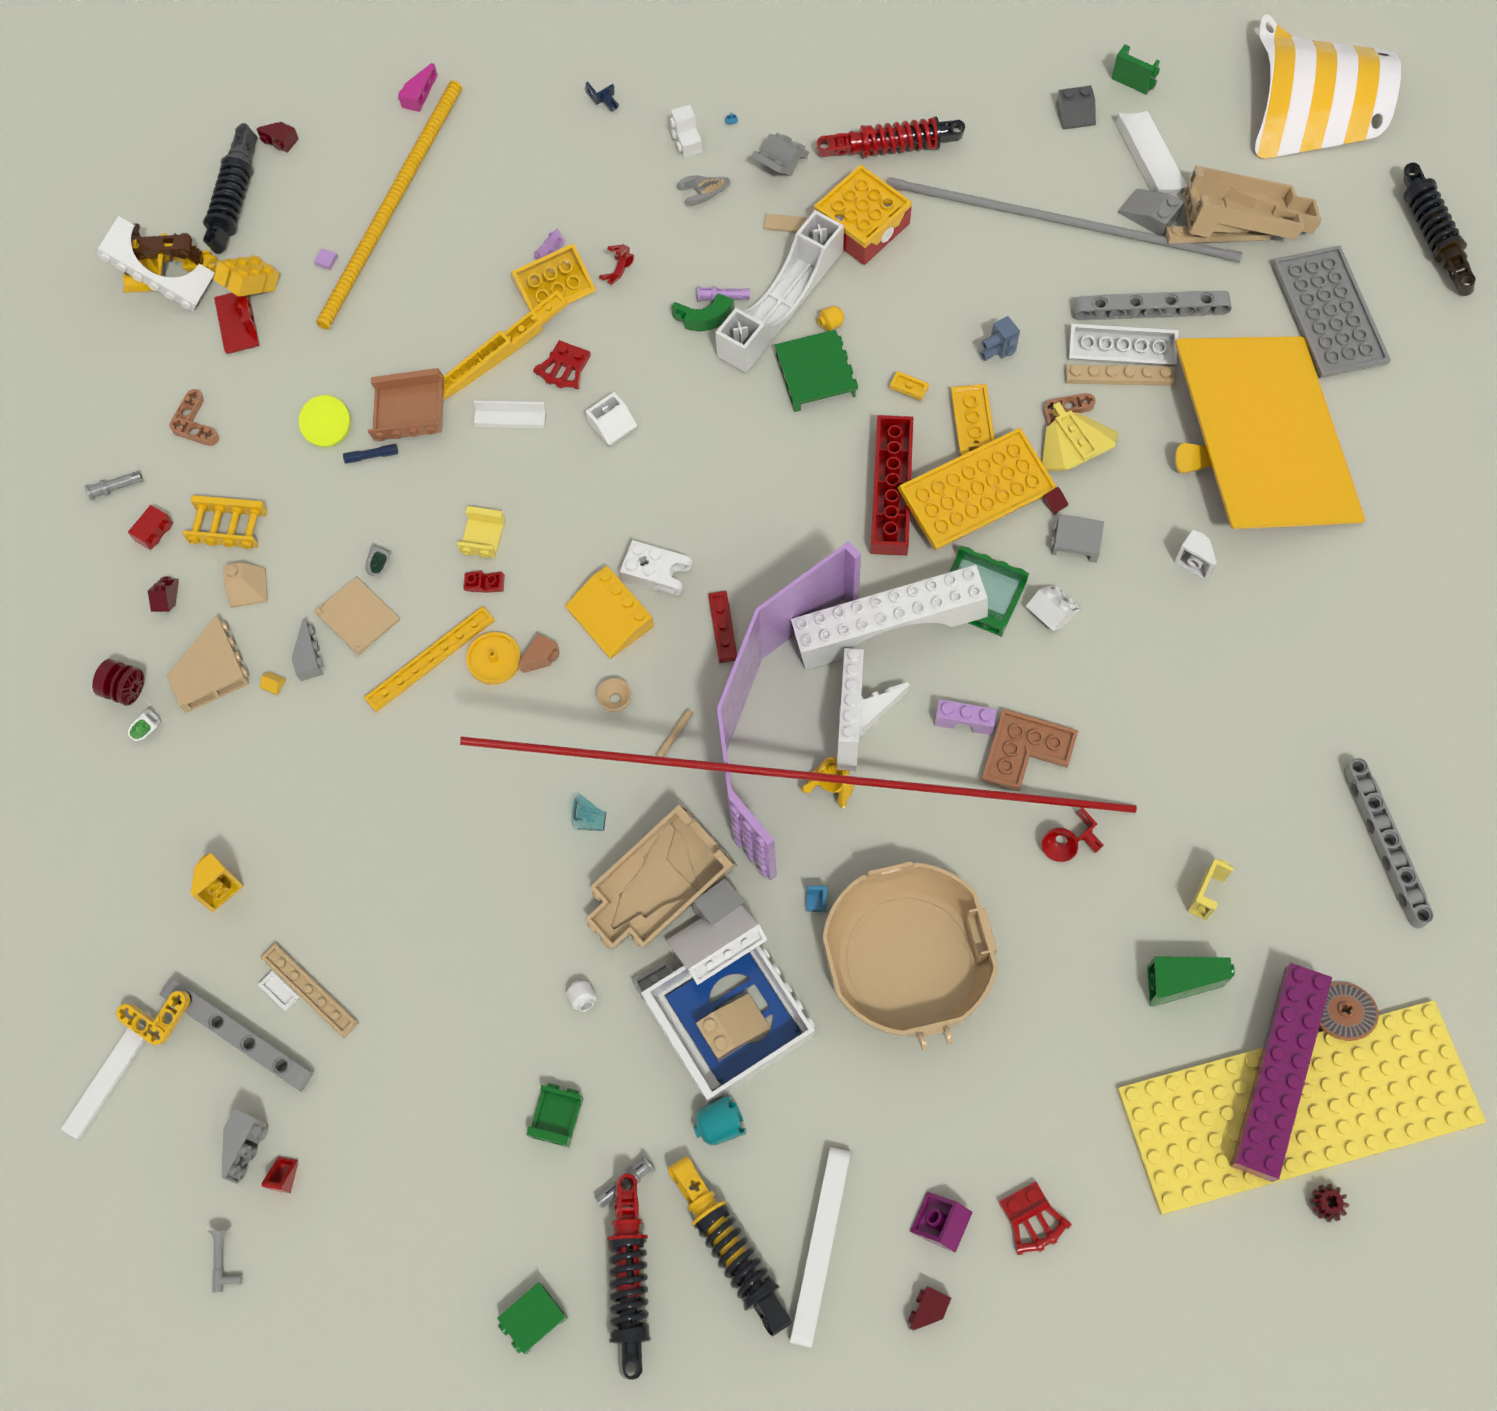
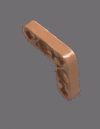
M192 389L186 393L169 427L176 436L207 446H213L219 441V436L215 429L193 422L204 402V397L199 390ZM185 410H191L189 415H182ZM199 429L197 434L190 435L191 430Z
M1084 393L1047 401L1043 410L1047 426L1055 421L1056 418L1052 416L1053 413L1049 407L1053 408L1054 404L1060 402L1066 412H1089L1094 408L1095 397L1092 394ZM1072 403L1074 408L1068 409L1065 407V404Z

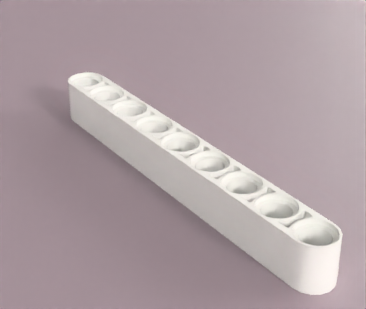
M830 1147L790 1340L791 1344L812 1348L851 1151Z

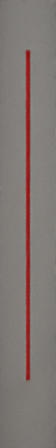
M460 737V745L1129 813H1136L1137 811L1136 805Z

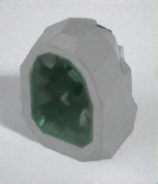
M372 545L366 559L365 569L367 574L377 576L385 571L391 552Z

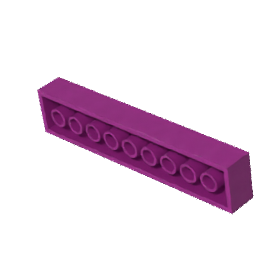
M1290 963L1284 969L1230 1167L1270 1182L1279 1180L1331 985V976L1294 963Z

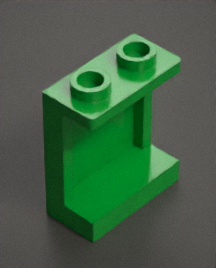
M1124 44L1116 56L1111 79L1147 95L1149 90H1153L1157 83L1155 78L1160 72V61L1156 60L1153 65L1139 60L1129 55L1130 46Z
M555 1084L541 1085V1095L532 1125L528 1127L526 1135L529 1138L569 1148L584 1098L579 1095V1091L567 1088V1091L559 1089L560 1086Z
M538 1282L497 1319L500 1322L498 1327L505 1336L509 1334L514 1340L511 1343L518 1353L528 1354L531 1348L556 1326L566 1321L568 1317L543 1284Z

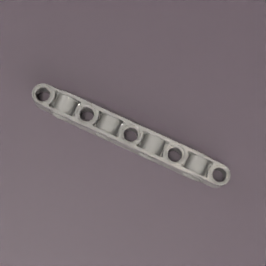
M1228 291L1079 296L1073 300L1074 314L1078 320L1223 315L1232 310Z
M1354 758L1344 770L1351 793L1408 922L1414 928H1422L1431 922L1434 916L1426 893L1367 762L1362 758ZM1353 767L1358 768L1359 772H1356ZM1368 802L1374 804L1375 808L1370 807ZM1384 839H1388L1391 845H1388ZM1401 876H1404L1408 883L1402 881ZM1417 913L1424 917V921L1418 918Z
M171 978L159 995L166 1000L175 991L187 992L192 1001L185 1011L186 1014L300 1092H302L314 1075L175 979ZM177 997V999H178V1004H181V1003H182V1002L180 1001V998H181V997ZM223 1019V1024L217 1028V1022ZM255 1041V1046L249 1050V1043ZM287 1062V1068L280 1072L281 1065Z

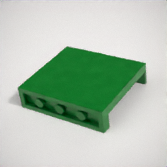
M836 329L775 344V355L794 412L801 411V404L849 392L852 393L853 397H856L858 383L852 377L853 369L851 364L848 365L847 351L843 350V340L841 335L838 336Z

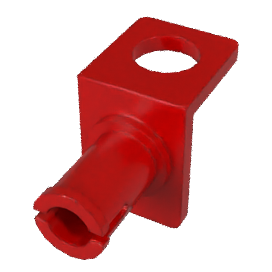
M1081 807L1075 813L1088 828L1077 837L1078 842L1084 840L1096 853L1104 846L1093 834V828L1098 824Z

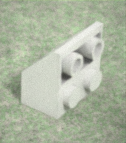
M615 392L585 411L589 425L608 446L637 427L625 403Z
M1055 585L1039 589L1026 605L1052 631L1061 629L1081 611L1077 606L1078 603L1074 599L1068 598L1064 594L1063 589Z

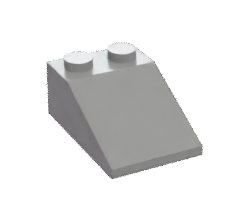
M1137 188L1118 213L1156 235L1164 236L1166 227H1171L1180 216L1184 201L1169 193Z

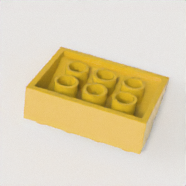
M574 243L513 270L510 275L529 311L556 290L568 304L596 292Z
M608 566L594 574L565 605L566 609L609 659H612L655 627L650 613Z

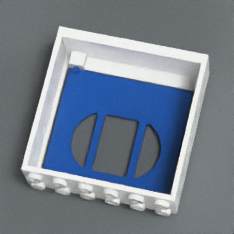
M758 946L754 948L750 953L748 952L698 985L692 979L686 967L682 966L641 992L644 1002L707 1104L720 1099L814 1037L815 1025L809 1016H804L802 1004L798 999H793L791 987L786 981L782 982L780 970L775 964L771 965L770 956L764 947L760 948ZM733 974L749 977V980L713 1003H710L711 991L720 979ZM755 985L769 1006L767 1010L762 1012L763 1017L774 1016L772 1028L762 1040L747 1044L718 1062L697 1029L696 1023L714 1012L722 1004Z

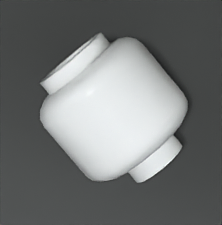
M574 981L566 992L572 1008L580 1012L590 1010L596 1001V994L591 984L587 981Z

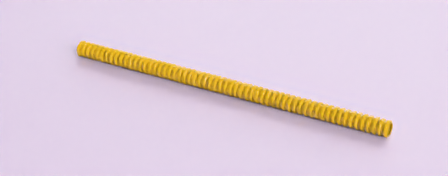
M451 80L447 85L436 108H434L425 124L421 135H419L399 174H397L390 190H388L381 206L378 208L372 222L360 240L356 251H354L349 263L346 265L342 276H340L330 297H328L323 306V310L318 315L315 322L322 329H330V325H332L338 314L337 312L340 311L347 295H349V291L354 286L363 266H365L388 221H390L397 205H399L417 169H419L441 126L460 95L462 86L457 81Z

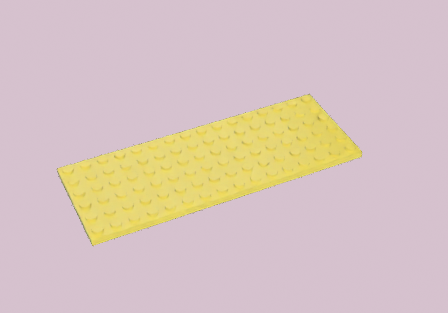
M1435 1000L1379 1015L1373 1032L1360 1040L1345 1041L1334 1038L1325 1031L1318 1032L1279 1180L1274 1182L1230 1167L1263 1048L1117 1089L1160 1215L1486 1123Z

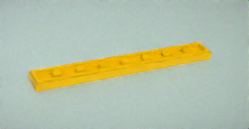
M484 606L480 607L363 698L377 713L495 622L494 617Z

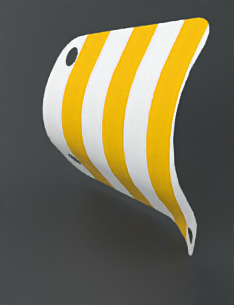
M1266 14L1262 17L1259 35L1269 55L1270 89L1267 108L1255 144V151L1258 157L1269 159L1368 140L1381 135L1387 129L1393 118L1401 81V61L1395 52L1385 49L1297 38L1281 28L1270 15ZM1267 22L1273 27V33L1266 29ZM1378 53H1384V54H1388V55H1390V56H1382V55H1379ZM1375 114L1383 116V123L1378 129H1374L1371 125V120Z

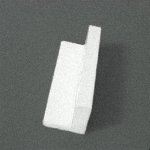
M473 401L475 427L545 429L547 413L544 402Z

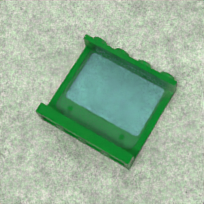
M959 546L957 557L949 572L976 565L988 598V617L968 622V624L1002 637L1027 583L1029 573L1021 568L1009 566L1004 561L994 560L986 554L974 552L969 547Z

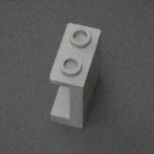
M1060 514L1058 521H1054L1053 532H1056L1055 537L1051 538L1050 548H1053L1052 555H1056L1057 551L1090 556V562L1097 563L1104 521Z

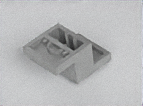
M770 133L763 149L760 152L754 151L751 157L778 173L792 175L799 158H807L809 151L805 150L806 146L792 141V138L780 133L774 135Z

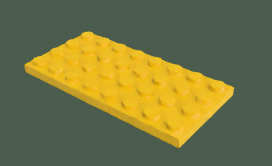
M1020 427L899 485L897 489L932 548L936 551L1043 498L1057 486Z

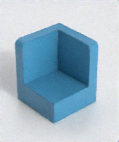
M807 886L806 911L826 912L827 886Z

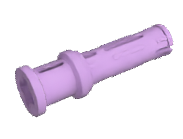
M698 286V302H701V300H712L713 302L718 293L734 300H750V288L721 289L712 286V288H701V286Z

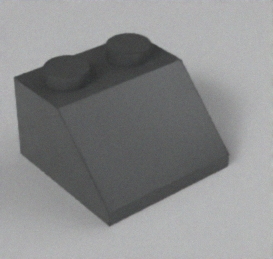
M1091 85L1058 91L1056 106L1063 130L1096 125L1095 96Z

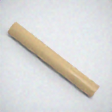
M688 709L685 711L655 756H665L693 715L692 711Z

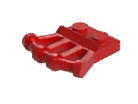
M559 340L554 350L550 352L549 358L541 365H536L533 372L536 375H540L547 384H555L558 388L574 387V389H580L581 372L588 362L591 353L588 350ZM555 363L553 369L548 374L545 370ZM561 367H566L562 376L556 378ZM573 370L576 371L575 379L568 380Z
M1037 1181L998 1202L1013 1228L1017 1255H1023V1252H1041L1045 1250L1044 1247L1047 1245L1058 1243L1057 1240L1062 1233L1072 1225L1050 1206ZM1046 1211L1059 1222L1053 1231H1051L1041 1212ZM1036 1216L1046 1234L1041 1239L1037 1237L1028 1220ZM1023 1223L1033 1242H1021L1019 1224Z

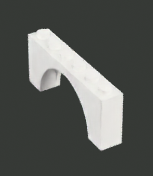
M118 216L100 244L97 256L102 261L114 265L119 271L130 274L136 281H142L147 284L150 289L161 292L167 299L174 300L180 303L183 308L194 311L212 281L215 272L201 264H198L192 272L180 277H164L149 271L138 261L132 250L131 235L135 225Z
M844 649L837 770L857 771L864 649Z

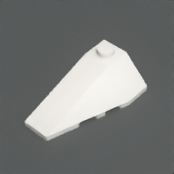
M908 682L890 687L883 694L874 692L867 699H863L861 696L859 737L864 735V732L872 727L909 692ZM841 705L839 706V716H838V721H839V723H840V709H841Z

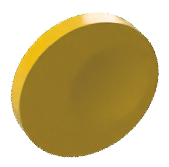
M490 632L479 636L471 643L466 654V663L471 675L476 680L488 685H497L510 680L518 672V663L522 657L519 646L512 637L501 632Z

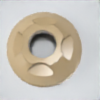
M619 678L605 680L597 690L598 703L609 712L622 711L631 701L632 694L629 685ZM612 695H619L621 700L614 704L610 702V697Z

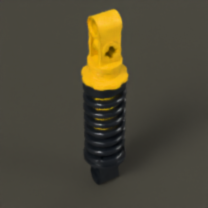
M685 1156L667 1168L668 1173L688 1202V1210L695 1215L696 1219L691 1223L692 1227L698 1229L700 1237H708L705 1245L708 1248L714 1247L711 1252L712 1257H721L718 1260V1266L720 1268L727 1267L724 1271V1276L726 1278L734 1277L730 1282L731 1287H741L737 1292V1297L740 1299L745 1298L743 1300L744 1310L748 1311L754 1308L767 1332L772 1337L792 1324L788 1313L774 1295L780 1288L779 1284L772 1277L770 1278L769 1275L764 1278L765 1281L762 1280L761 1277L768 1272V1269L766 1267L759 1270L755 1269L761 1263V1258L756 1257L750 1261L748 1257L755 1252L754 1247H749L748 1249L745 1247L749 1239L747 1237L739 1238L738 1234L742 1232V1228H733L732 1224L736 1221L735 1217L727 1219L730 1213L726 1201L719 1203L716 1201L714 1192H709L695 1170L692 1161ZM690 1186H691L692 1188H693V1187H696L697 1190H696V1191H695V1190H690L689 1188H690Z

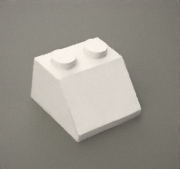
M1193 529L1182 544L1174 563L1207 582L1217 563L1210 539L1204 533Z

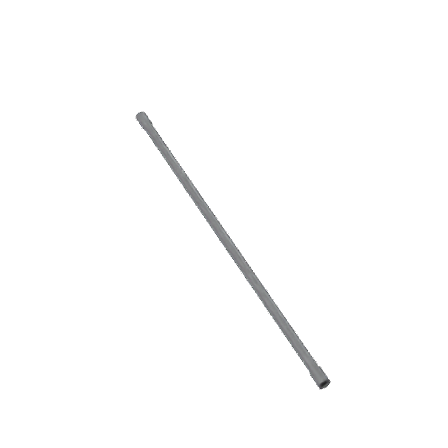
M892 177L889 178L888 182L891 187L898 190H907L1220 257L1229 261L1240 263L1243 253L1197 243L1169 244L1165 236L916 184Z

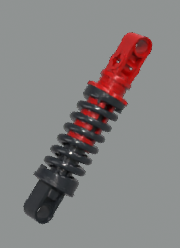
M624 1174L615 1181L614 1213L616 1220L612 1221L614 1235L607 1237L608 1250L615 1253V1255L608 1258L609 1264L615 1265L614 1268L609 1270V1276L615 1277V1280L609 1282V1288L615 1290V1292L609 1295V1299L613 1302H619V1304L612 1305L609 1308L610 1313L619 1315L610 1319V1325L617 1327V1329H613L610 1333L609 1343L619 1344L620 1375L625 1379L634 1380L642 1373V1343L651 1340L649 1324L639 1322L640 1319H645L649 1316L647 1310L639 1309V1307L646 1306L649 1303L647 1298L639 1297L648 1292V1287L642 1285V1281H646L648 1275L641 1273V1269L647 1268V1262L641 1261V1257L647 1255V1250L641 1249V1247H644V1243L647 1242L648 1235L642 1234L640 1231L642 1219H638L637 1180L632 1174ZM622 1179L630 1181L631 1187L629 1190H624L621 1187ZM629 1362H633L636 1366L633 1375L626 1373V1365Z

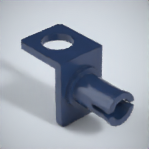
M589 82L585 83L586 93L596 105L604 102L611 112L619 107V104L612 97L615 90L613 84L597 93Z

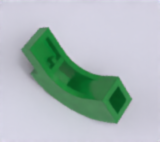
M718 293L712 304L703 309H692L674 302L672 305V315L676 320L684 321V326L687 330H712L721 326L734 310V299Z

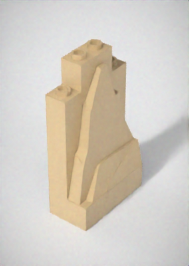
M1195 165L1183 192L1189 232L1193 235L1210 238L1212 232L1240 233L1256 231L1296 240L1299 233L1307 232L1313 234L1321 224L1316 200L1297 196L1292 185Z
M678 805L590 886L593 890L592 895L599 902L602 900L603 903L585 918L589 922L587 926L594 933L598 932L602 937L600 939L607 948H617L631 934L633 935L631 939L638 947H647L691 907L693 901L722 881L738 865L689 810L682 805Z

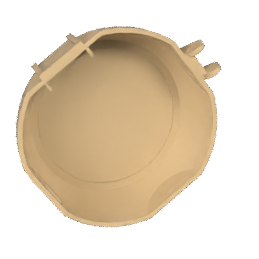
M911 861L868 871L866 875L857 878L840 894L832 906L823 932L825 956L834 991L842 1004L856 1018L876 1030L896 1036L917 1037L922 1050L927 1049L925 1037L943 1033L947 1044L953 1043L949 1028L964 1021L980 1006L988 995L997 974L998 965L995 958L997 947L985 907L981 908L977 892L956 875L933 865L913 863Z

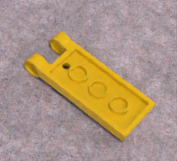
M987 384L951 387L960 457L995 440Z

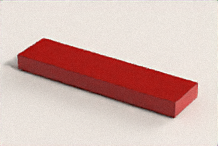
M727 591L708 593L719 663L735 661L737 651Z

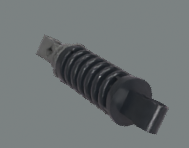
M246 123L237 126L233 142L231 143V149L228 151V155L221 159V167L209 209L203 220V224L207 229L203 241L215 254H220L225 250L228 237L233 236L236 232L238 215L241 211L240 207H242V200L245 197L244 193L247 190L250 176L253 173L251 161L257 135Z

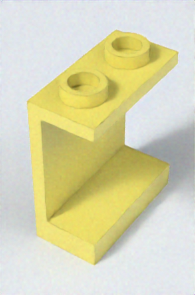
M467 506L466 515L468 521L462 542L457 541L459 552L466 556L478 555L482 558H495L505 524L503 511Z
M1221 859L1213 860L1207 868L1187 912L1204 920L1211 916L1218 903L1203 896L1211 877L1224 882L1234 868L1229 866L1228 862Z

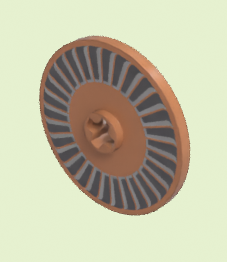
M1333 983L1329 988L1320 1028L1330 1036L1340 1040L1355 1041L1363 1039L1371 1034L1377 1025L1379 1018L1378 1007L1370 994L1362 988L1349 983ZM1342 1008H1344L1345 1011L1349 1010V1015H1347L1346 1012L1342 1013Z

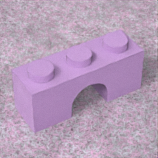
M939 699L935 726L954 729L955 725L962 724L972 727L975 733L992 735L997 709Z

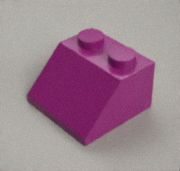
M927 1191L910 1232L939 1247L956 1253L973 1212L957 1201Z

